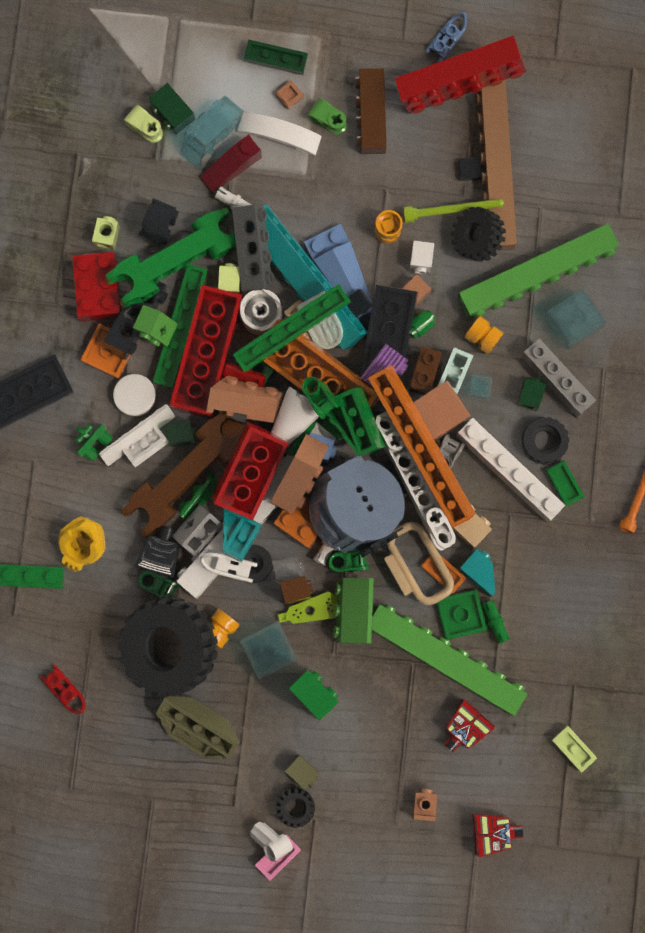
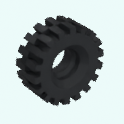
M481 207L465 209L462 211L463 216H457L458 223H453L452 227H455V231H451V236H454L451 242L453 245H456L454 250L459 252L460 256L474 261L484 262V260H491L490 256L495 257L497 255L496 250L502 249L501 241L505 242V237H502V234L506 233V229L501 227L505 225L504 222L493 211ZM480 226L481 236L474 242L473 233Z

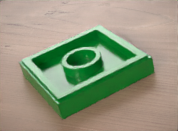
M477 589L450 595L436 603L446 640L487 631Z

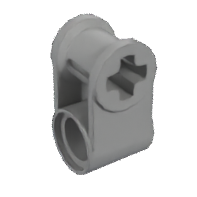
M446 434L439 449L449 467L452 468L465 443H459Z

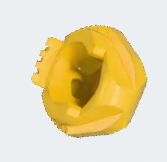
M77 517L60 530L58 545L61 553L64 554L62 563L72 571H80L84 565L96 562L106 550L102 526L86 517Z

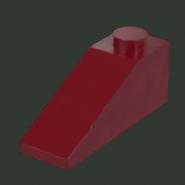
M248 134L223 154L200 178L213 194L220 187L262 158L261 149Z

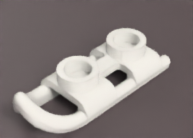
M206 553L200 557L202 566L209 572L249 583L253 582V579L248 577L251 566L257 567L255 562L243 560L238 565L230 564L231 561H239L221 553ZM207 557H218L215 569L206 565L204 559ZM228 570H234L236 574H230Z

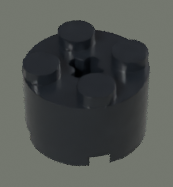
M153 198L152 204L150 203L143 219V227L139 231L138 237L162 246V244L167 245L171 235L169 227L170 225L174 226L178 218L179 211L176 210L177 207Z

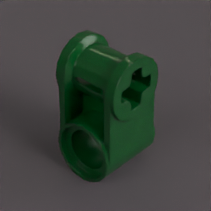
M144 571L138 579L141 588L159 599L172 598L176 589L181 586L151 571ZM146 575L154 577V584L150 587L143 585L142 580Z

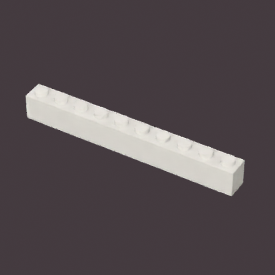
M316 423L311 433L335 440L333 435L319 423ZM283 456L253 519L254 521L263 524L278 507L270 501L294 456ZM223 526L220 528L221 531L217 536H213L206 544L207 547L203 552H199L196 557H192L191 561L193 563L189 568L184 567L177 575L179 578L177 582L196 599L200 597L218 576V574L209 572L202 566L200 557L206 553L223 554ZM207 557L204 559V562L210 568L215 569L218 557Z

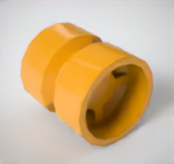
M386 210L377 216L374 231L375 236L380 242L390 244L398 240L403 224L400 215L395 211Z
M479 316L464 338L472 344L478 343V348L488 355L504 333L495 326L490 327V322Z
M218 608L211 618L215 628L213 633L214 636H217L218 640L216 645L222 649L229 640L228 634H233L240 624Z

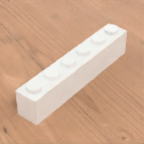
M474 418L458 432L456 437L465 443L483 463L547 523L565 506Z

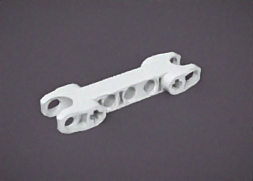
M387 411L376 416L375 421L385 444L383 449L394 465L434 546L440 551L452 546L456 538L444 512L440 509ZM380 422H387L390 428L383 429ZM393 441V443H398V446H392L391 442ZM407 458L410 466L407 468L401 467L399 459ZM412 476L419 479V486H411L408 479ZM421 495L427 496L429 504L422 506L418 501V497ZM436 517L437 521L431 522L430 518ZM440 533H443L447 536V543H443L439 540L438 537Z

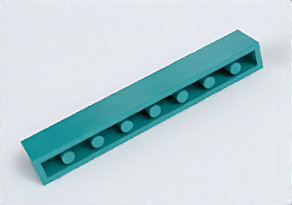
M267 204L263 205L267 214L265 225L269 233L268 250L271 253V263L274 267L279 268L284 280L293 286L298 298L305 302L323 291L326 293L333 287L270 207ZM251 222L250 229L253 232L254 224ZM345 306L336 312L343 329V338L337 347L343 351L351 349L368 333L357 317Z

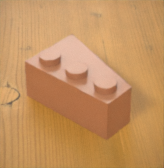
M306 434L270 502L292 514L297 507L301 508L307 498L303 496L304 493L309 494L315 483L312 481L313 477L318 478L323 469L320 464L329 446Z

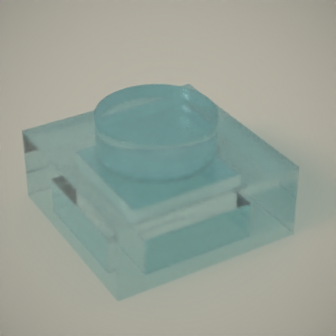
M471 375L469 397L490 399L492 377Z

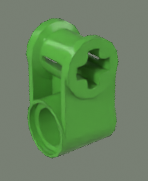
M318 98L307 115L312 122L335 135H340L346 131L345 114L321 98ZM339 120L341 121V124L337 123L336 125H334V122H338Z

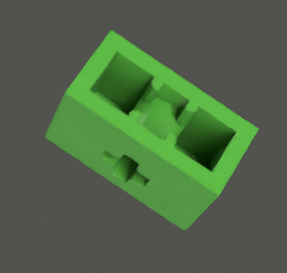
M143 305L133 328L140 332L138 336L148 340V343L157 347L160 344L168 347L178 324L161 311Z

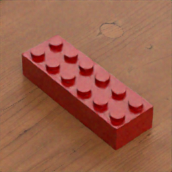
M513 35L395 78L402 103L410 114H417L424 111L427 107L440 106L444 101L460 99L464 94L470 92L477 93L486 86H496L501 84L503 80L519 78L527 71L519 46Z
M205 285L201 286L170 402L172 410L212 419L214 411L213 413L206 412L210 388L222 380L224 367L228 361L240 315L243 295Z

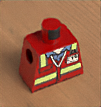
M463 699L445 728L451 736L444 745L453 753L461 744L470 749L494 730L496 726L468 701Z
M472 814L477 857L512 849L511 839L523 838L522 825L510 826L509 817Z

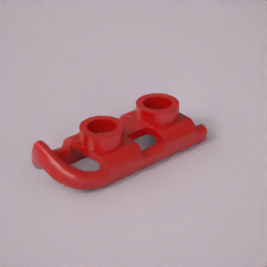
M55 664L53 666L55 670L46 678L41 676V681L68 711L74 714H82L86 708L84 697ZM62 680L69 685L67 688L62 685ZM55 687L61 691L60 694L54 689ZM77 696L82 704L79 711L74 710L68 705Z

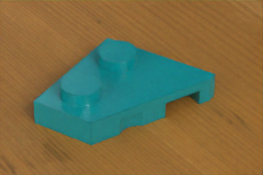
M224 508L223 554L242 563L260 532L262 524Z

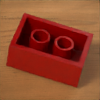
M105 252L72 256L77 316L80 322L117 319L121 313L119 281L108 285L104 280L105 275L117 266L115 253Z

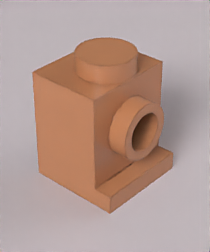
M420 788V792H415L413 819L436 821L437 794H433V789ZM423 801H429L430 806L427 809L422 807Z

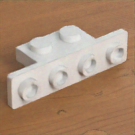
M165 404L129 432L123 434L114 443L107 446L99 453L100 457L107 466H110L120 457L126 455L134 467H137L169 443L159 429L175 418V415L169 406Z

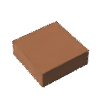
M291 80L275 92V95L288 110L304 98V94Z

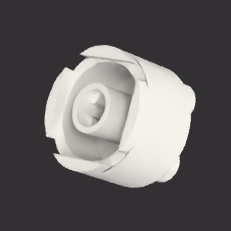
M262 289L249 292L241 301V321L249 332L261 336L272 328L277 319H282V306L279 298L269 290ZM263 309L265 310V314H264V315H263V314L258 315L257 310H259V311H262Z

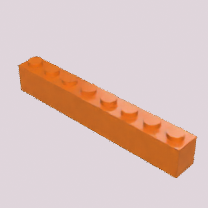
M393 365L368 378L452 528L470 520L476 513Z

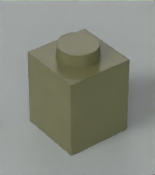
M301 755L285 770L303 789L307 786L311 788L319 779L316 776L319 772Z

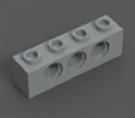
M540 338L523 352L522 359L576 418L596 401Z

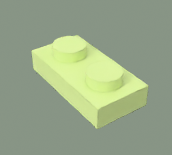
M566 726L551 740L581 773L597 759L569 726Z

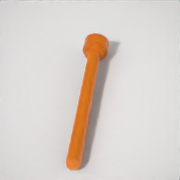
M645 471L627 517H624V520L620 521L618 527L626 533L634 534L637 528L635 518L645 495Z

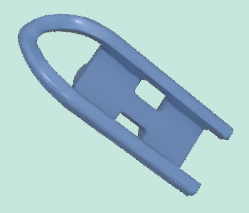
M461 12L452 17L425 52L428 54L433 50L440 55L438 62L443 61L466 29V13ZM463 17V27L460 31L452 23L458 18ZM451 39L452 43L447 46L446 43Z

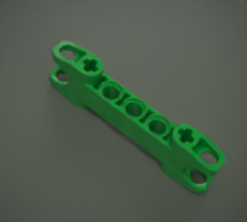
M227 208L207 213L198 218L191 225L194 233L141 262L137 255H132L121 261L113 270L105 275L104 280L108 285L117 281H125L130 284L132 290L121 298L120 304L122 307L125 308L142 303L153 297L160 290L156 284L157 282L208 253L213 260H218L229 254L236 246L235 233L225 234L218 226L228 218L229 211Z

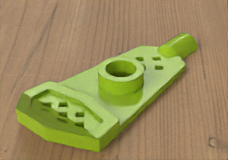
M327 591L288 608L286 613L278 614L279 622L290 621L295 624L336 618L334 617V606L337 604L338 596ZM308 606H311L314 609V612L312 614H307L305 612V609Z

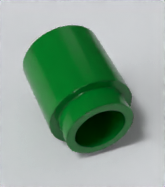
M422 309L414 316L411 337L413 339L421 338L436 325L434 322L436 317L430 310L425 311Z

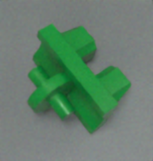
M88 424L84 430L78 426L76 430L80 435L75 440L79 444L84 438L87 440L76 453L81 457L84 456L94 461L99 455V452L92 447L95 441L98 440L106 447L113 438L106 431L107 428L103 424H100L91 435H88L93 429L91 425Z

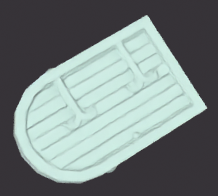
M325 291L297 305V309L300 310L316 298L323 295ZM336 313L308 331L314 343L322 349L336 347L343 338V329Z

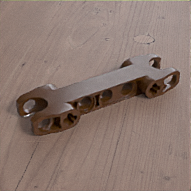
M223 411L216 417L208 420L196 432L195 436L201 443L155 488L149 482L143 484L131 496L129 502L121 511L125 517H128L137 509L144 508L147 510L150 519L141 532L144 537L147 538L156 530L165 526L177 514V511L171 504L217 459L224 466L228 464L242 432L233 439L224 437L222 427L230 417L227 416V411Z

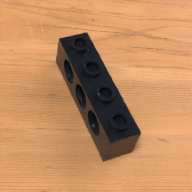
M160 281L156 283L160 290L153 297L149 298L152 300L151 303L142 302L123 308L103 341L106 351L124 360L128 358L129 354L132 356L138 346L136 343L141 337L138 336L140 332L133 328L136 320L132 319V317L139 315L143 305L153 309H157L159 304L163 305L168 296L166 284ZM125 332H129L132 334V336L123 337L122 334Z

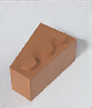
M227 376L210 388L206 412L213 413L214 409L227 411V416L240 413L247 415V419L274 423L283 402L284 393L278 392L273 387L263 388L259 387L257 383H245L238 381L236 377Z

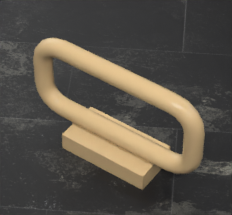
M407 522L397 527L393 532L403 527V530L397 532L398 536L410 530H415L445 580V588L430 597L424 596L395 545L396 539L386 544L391 555L384 558V561L404 597L413 593L420 603L433 605L452 593L454 580L425 528L417 522Z

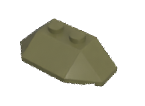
M165 697L156 712L169 737L204 759L224 758L229 760L239 744V740L229 720L193 697Z

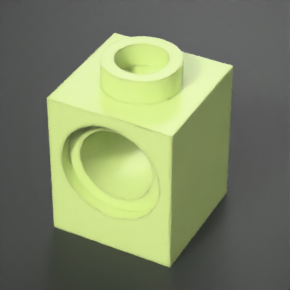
M108 216L103 218L97 217L92 239L94 247L115 251L120 229L116 219ZM106 228L112 230L108 236L101 235L102 231Z
M232 263L220 266L218 289L240 294L239 267Z

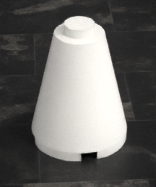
M289 387L271 433L289 442V445L319 418L308 398Z

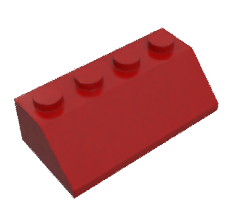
M247 421L212 496L214 504L253 520L289 442Z

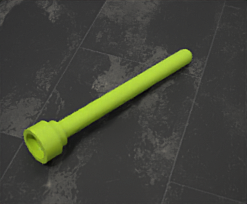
M502 199L423 209L406 206L404 207V217L406 223H412L418 220V217L458 213L465 209L469 210L470 207L498 208L504 205V201Z

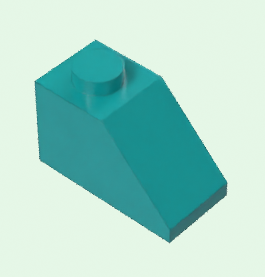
M476 549L458 570L489 597H492L495 594L493 562L490 561L491 556L487 552Z

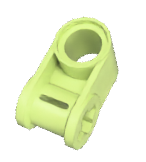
M136 105L123 120L131 130L140 134L151 143H157L163 137L160 122L139 105Z

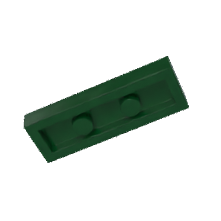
M249 39L244 55L245 62L301 75L304 74L308 53Z

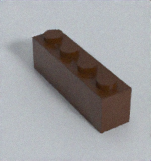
M384 68L359 69V76H355V88H359V96H356V108H360V115H356V128H360L361 135H357V148H361V154H386Z

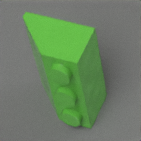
M374 578L338 579V583L335 584V596L338 597L337 604L334 606V617H337L336 626L333 627V638L336 639V643L371 644Z

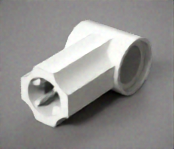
M265 822L256 823L250 831V837L264 849L267 858L272 862H275L293 849L291 841L285 834L278 835Z

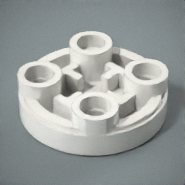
M130 374L117 382L113 398L116 406L122 413L128 416H141L147 414L153 407L156 392L148 378L139 374Z

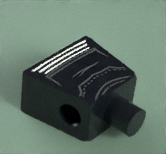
M162 526L159 538L150 535L135 563V567L175 579L180 545L171 541L174 529Z

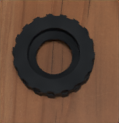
M540 417L533 420L526 427L521 438V445L525 455L530 460L535 461V463H541L542 465L558 461L569 447V433L564 428L565 426L559 420L552 419V417ZM541 431H549L555 437V446L549 451H542L535 444V437Z

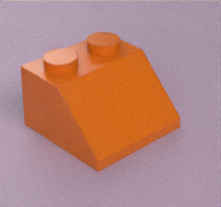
M306 498L302 507H297L293 514L283 510L274 522V526L309 550L319 535L316 533L310 519V499Z

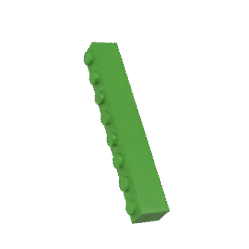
M608 223L459 292L457 298L467 318L474 317V319H478L479 316H484L486 314L485 311L491 308L495 311L503 307L506 301H517L523 297L522 294L528 291L534 293L542 288L541 285L547 282L551 285L559 281L562 275H573L579 271L578 268L584 265L587 268L596 264L597 259L603 256L607 259L615 255V251L620 245Z
M388 604L384 606L379 605L372 617L373 632L511 716L516 715L527 696V693L523 691L525 689L523 686L516 682H513V684L505 680L506 676L496 670L494 673L487 670V664L478 659L476 662L469 659L470 654L458 648L456 651L449 647L451 645L449 641L442 637L438 640L431 636L433 633L431 630L424 626L418 628L413 625L415 621L406 615H403V617L395 614L396 609Z

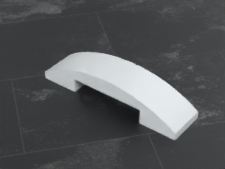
M243 112L237 130L238 133L249 134L251 137L257 138V136L295 147L297 151L316 156L321 140L319 134L296 124L249 112Z

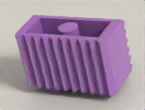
M385 344L361 379L372 386L368 378L390 365H393L396 373L401 376L408 367L406 364L408 360Z

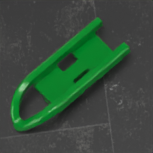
M207 471V479L203 485L198 484L193 488L192 494L194 497L190 502L183 501L179 506L180 517L184 518L186 516L188 518L199 505L203 507L214 493L216 478L211 471ZM200 500L199 504L194 507L195 503Z

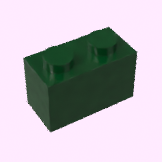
M168 83L149 97L150 110L155 116L160 115L163 119L162 123L168 131L173 130L177 135L195 120L194 112Z

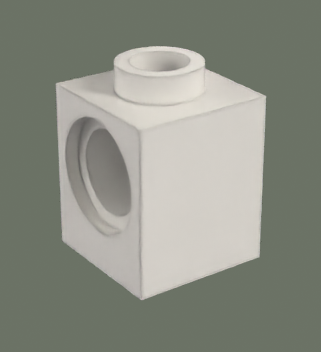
M413 242L410 270H414L416 274H426V272L431 271L434 243Z

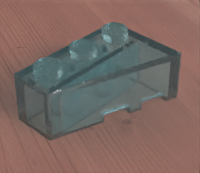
M227 96L220 100H215L210 106V110L206 113L202 112L197 118V122L193 125L189 124L185 128L179 154L199 169L202 165V158L207 153L211 155L215 151L212 147L221 139L225 140L240 123L244 111Z

